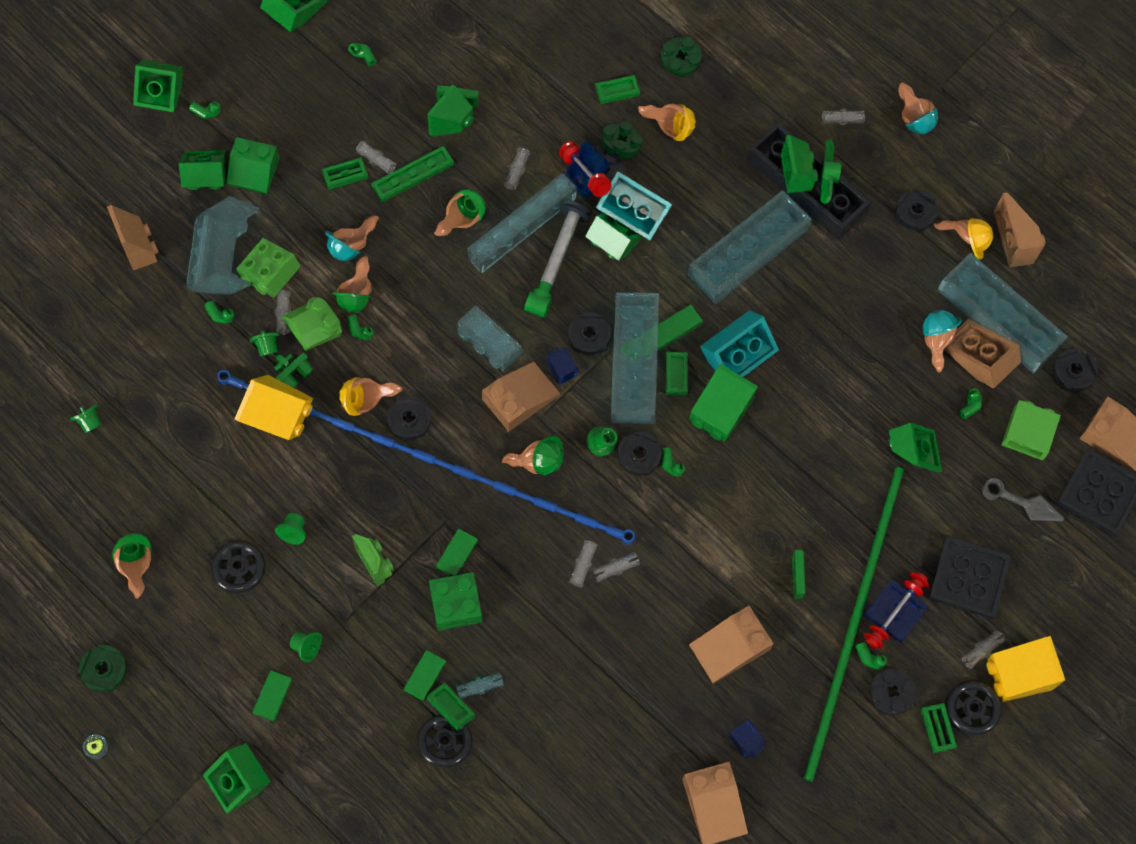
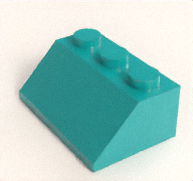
M617 172L611 182V190L605 196H602L596 208L650 241L672 207V204L620 172Z
M750 310L700 346L708 363L715 371L722 364L742 377L779 351L764 316Z

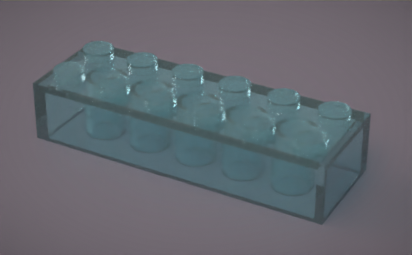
M782 190L689 265L688 276L717 304L808 231L812 219Z
M969 253L942 280L938 291L972 321L1019 344L1021 364L1033 374L1062 346L1068 337L972 253Z
M616 292L611 400L612 423L656 424L659 293Z

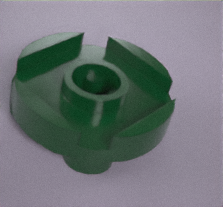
M691 37L671 39L663 45L661 53V63L667 72L675 73V76L686 77L695 73L702 58L699 46ZM678 54L685 55L684 60H681V58L676 57L678 56Z
M624 121L621 124H611L604 127L601 145L610 155H614V153L619 154L620 158L624 159L632 158L639 153L643 138L632 127L631 123Z
M108 645L97 646L98 648L87 651L79 663V673L84 684L96 692L116 690L123 682L127 673L125 658L116 648ZM104 663H107V668L109 670L107 672H104L103 674H100V671L97 669V667L103 666Z

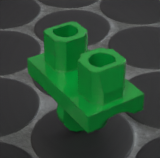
M304 352L291 364L289 362L294 357L290 353L285 358L279 354L276 356L278 364L274 369L277 372L282 368L285 370L275 379L295 388L298 382L291 376L295 371L303 378H306L313 369L306 361L308 357Z

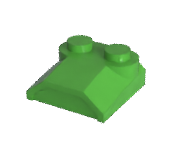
M319 297L309 299L306 305L283 315L281 318L303 346L304 351L338 338L342 333L339 319L327 302Z
M357 534L353 535L355 550L376 586L381 585L385 582L386 578L392 576L391 570L394 569L388 557L383 558L380 553L383 549L377 539L373 540L371 537L365 538Z

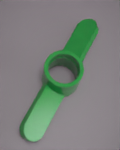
M832 139L826 140L820 199L823 204H827L831 200L833 183H839L841 162L833 161L834 144Z

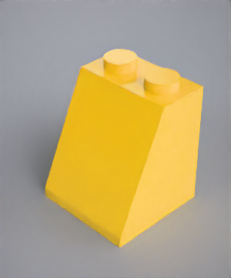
M265 375L251 380L235 420L290 440L300 436L304 429L302 423L312 410L313 406L311 403L313 398L270 375Z
M1051 636L994 653L988 658L987 669L989 674L993 675L995 681L994 691L1000 697L1001 702L1051 691L1065 681Z

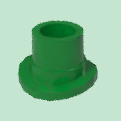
M263 330L261 334L252 337L250 343H255L260 357L278 352L275 337L280 335L279 333H265V330Z
M97 403L85 410L84 406L81 407L82 413L70 418L71 421L76 420L85 433L102 425L96 409L99 407Z
M594 427L587 436L588 448L594 455L600 457L610 454L617 442V434L612 428Z
M289 513L284 523L276 526L275 532L279 538L288 544H301L306 537V533L303 530L305 519L299 514Z
M297 631L291 637L290 648L299 652V657L302 661L306 663L311 662L320 649L322 635L319 632L306 634Z

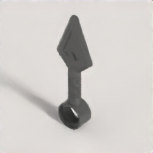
M996 478L989 479L982 488L983 495L989 500H996L1001 497L1025 508L1030 520L1064 521V517L1041 495L1026 499L1005 490L1002 481ZM988 485H996L999 493L991 494L988 491Z

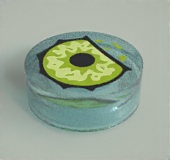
M98 734L88 736L83 743L84 753L92 759L103 757L108 750L107 741Z

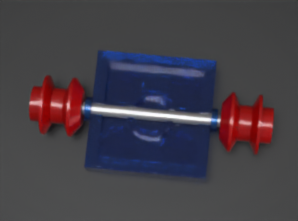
M573 141L562 145L559 155L566 164L570 165L564 174L566 179L583 197L589 198L592 192L597 197L605 196L612 187L611 181L604 175L610 165L606 158L592 143L587 141L583 143L581 148Z
M920 572L910 573L912 580L904 581L907 590L891 579L864 615L878 625H871V634H864L865 642L873 649H882L883 644L881 642L889 640L888 634L900 643L904 640L928 608L926 604L914 596H922V588L929 587L928 579Z

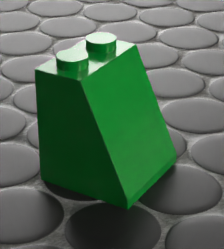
M720 364L693 407L689 420L696 428H703L708 431L714 439L726 442L752 404L758 386Z

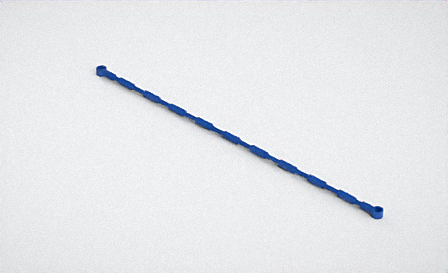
M228 370L219 371L217 377L222 385L231 384L241 389H248L249 384L246 381L230 375ZM223 375H228L227 379H221ZM313 407L309 416L314 415L349 432L354 431L372 438V441L387 447H394L412 454L413 457L430 464L435 463L450 469L453 473L468 479H475L493 486V489L511 496L516 495L531 501L534 505L555 513L556 511L574 518L575 521L594 529L604 530L607 534L620 538L626 545L634 542L635 533L632 530L627 529L624 531L611 525L606 526L599 523L598 520L581 513L576 514L558 507V504L538 496L533 497L496 480L495 482L457 464L452 465L419 449H412L399 444L394 439L376 432L371 433L356 427L351 422L318 412ZM630 534L632 539L626 540L624 536Z

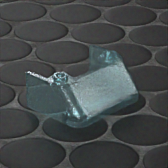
M229 196L199 214L194 227L187 277L188 290L196 293L231 295L249 286V281L241 279L238 275L231 272L236 238L246 232L248 227L247 218L259 212L258 207Z

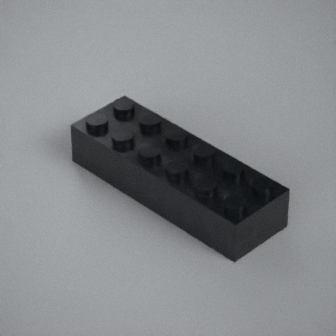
M778 122L750 147L747 160L839 240L867 213L871 202L840 176L839 183H833L831 200L829 203L823 204L820 199L821 174L824 161L816 154H814L812 166L813 170L817 171L818 180L814 183L813 190L787 193L781 153L786 135H794Z

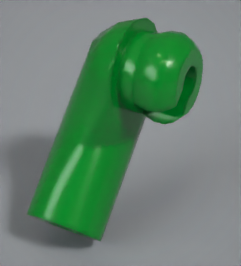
M351 43L349 45L348 51L353 56L364 58L368 66L376 64L377 60L367 45L360 43Z
M215 101L210 103L208 107L192 102L189 110L201 118L207 119L218 116L221 112V106Z
M209 301L204 305L214 322L228 324L233 321L234 312L231 309L218 310L214 301Z
M356 315L346 318L353 337L363 341L372 338L373 329L370 326L368 328L366 326L361 327Z
M973 388L969 390L967 406L959 410V415L964 420L981 409L982 395L978 389Z
M672 448L661 449L663 469L674 477L681 476L685 472V466L682 463L673 461Z
M866 642L855 646L865 666L878 670L887 664V659L884 655L870 653Z

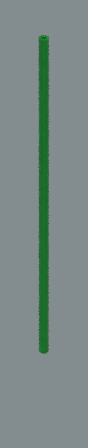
M900 467L895 468L805 773L804 779L813 782L904 472V469Z

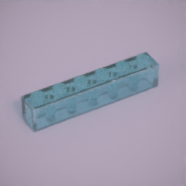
M563 173L469 246L467 248L468 260L483 273L560 211L559 209L562 207L563 201L575 200L577 187Z

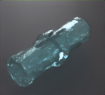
M497 672L483 678L479 676L474 681L456 685L459 698L462 699L478 693L482 695L485 694L484 691L504 686L501 673Z

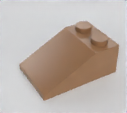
M1003 193L993 213L1009 268L1034 264L1045 246V237L1040 233L1039 226L1008 193Z
M112 205L107 206L133 271L157 262L155 254L159 252L155 242H150L148 239L151 232L147 223L142 224L139 216Z
M970 319L965 321L956 330L955 336L944 348L974 378L993 389L1021 363L1019 344Z
M535 362L500 377L482 390V400L508 432L560 396V392Z
M1107 397L1079 439L1136 474V417L1126 407Z
M747 606L690 643L689 646L714 684L770 651L773 642L751 607Z
M730 762L684 775L682 780L702 844H715L748 834Z

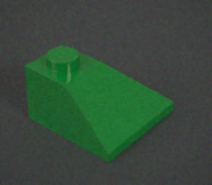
M453 84L427 114L429 135L433 137L461 133L474 120L473 107Z
M913 423L889 430V444L894 453L915 466L938 473L942 472L935 430Z

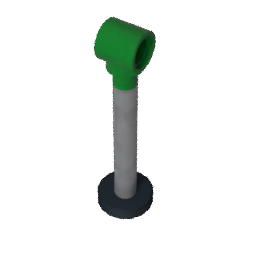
M562 202V207L559 210L566 219L539 286L528 295L524 308L526 312L543 318L548 313L552 300L549 293L578 222H588V217L591 215L588 208L577 202Z

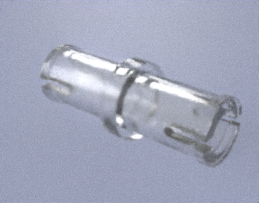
M841 109L840 111H822L823 124H863L865 121L864 110L847 111L846 109Z
M361 141L358 144L356 152L367 158L370 164L373 166L377 165L387 174L394 171L396 163L385 157L382 151L379 149L375 150L365 141Z
M519 147L513 163L509 165L510 171L504 186L510 190L517 189L520 177L525 173V164L530 155V151L526 148L521 150Z
M280 290L277 294V308L275 309V316H277L276 333H280L281 330L282 335L290 333V329L281 318L292 311L290 308L291 293L287 291L286 295V290Z
M588 540L583 542L579 558H576L574 562L576 566L569 583L578 587H583L588 569L592 568L593 564L591 561L598 546L596 543Z
M632 552L619 559L613 558L610 560L611 562L593 568L594 575L603 572V574L595 577L596 580L600 582L613 575L619 576L622 575L623 571L639 566V559L629 562L637 557L636 553Z
M995 630L984 641L977 642L975 648L962 657V661H968L965 665L972 669L983 658H988L995 648L1005 642L1004 637L999 639L998 637L1002 634Z

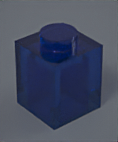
M566 347L554 349L548 354L546 365L558 385L578 376V366Z
M750 719L733 730L728 736L745 759L750 755L752 758H755L764 751L762 746L766 741Z

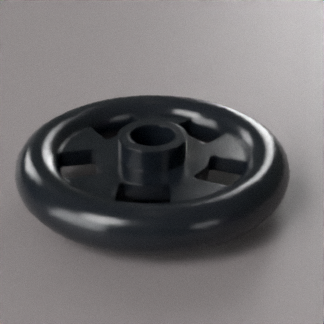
M232 541L223 545L215 553L211 563V573L216 584L232 593H242L251 590L261 581L265 572V559L262 552L255 545L246 541ZM241 550L242 555L232 557V551ZM253 555L256 563L249 565L246 558ZM222 560H228L227 569L220 568ZM236 563L242 564L240 569H235L234 565ZM250 571L253 576L246 582L242 577ZM228 574L236 578L234 583L225 580Z
M966 681L957 685L949 694L947 700L948 716L951 722L962 732L970 735H982L994 729L1000 720L1002 711L1000 699L996 692L988 685L978 681ZM977 691L986 695L984 701L975 696ZM963 692H966L969 698L962 702L958 697ZM970 705H975L977 712H972ZM986 706L992 707L991 717L984 715ZM962 708L966 717L961 719L957 709ZM971 719H981L980 726H972Z
M437 715L428 719L421 726L417 735V747L421 756L428 763L437 767H452L461 763L469 755L473 742L472 734L467 724L458 731L453 728L452 732L446 729L443 730L444 724L450 723L442 715ZM431 729L437 731L433 739L427 736ZM456 736H463V744H456ZM443 739H447L449 743L443 745L440 741ZM432 745L439 751L435 755L428 749ZM454 750L456 755L446 758L445 753Z

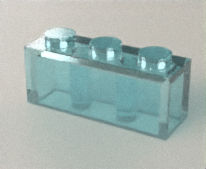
M476 305L457 322L460 337L465 341L469 340L479 354L486 355L494 368H500L504 372L522 355V346Z

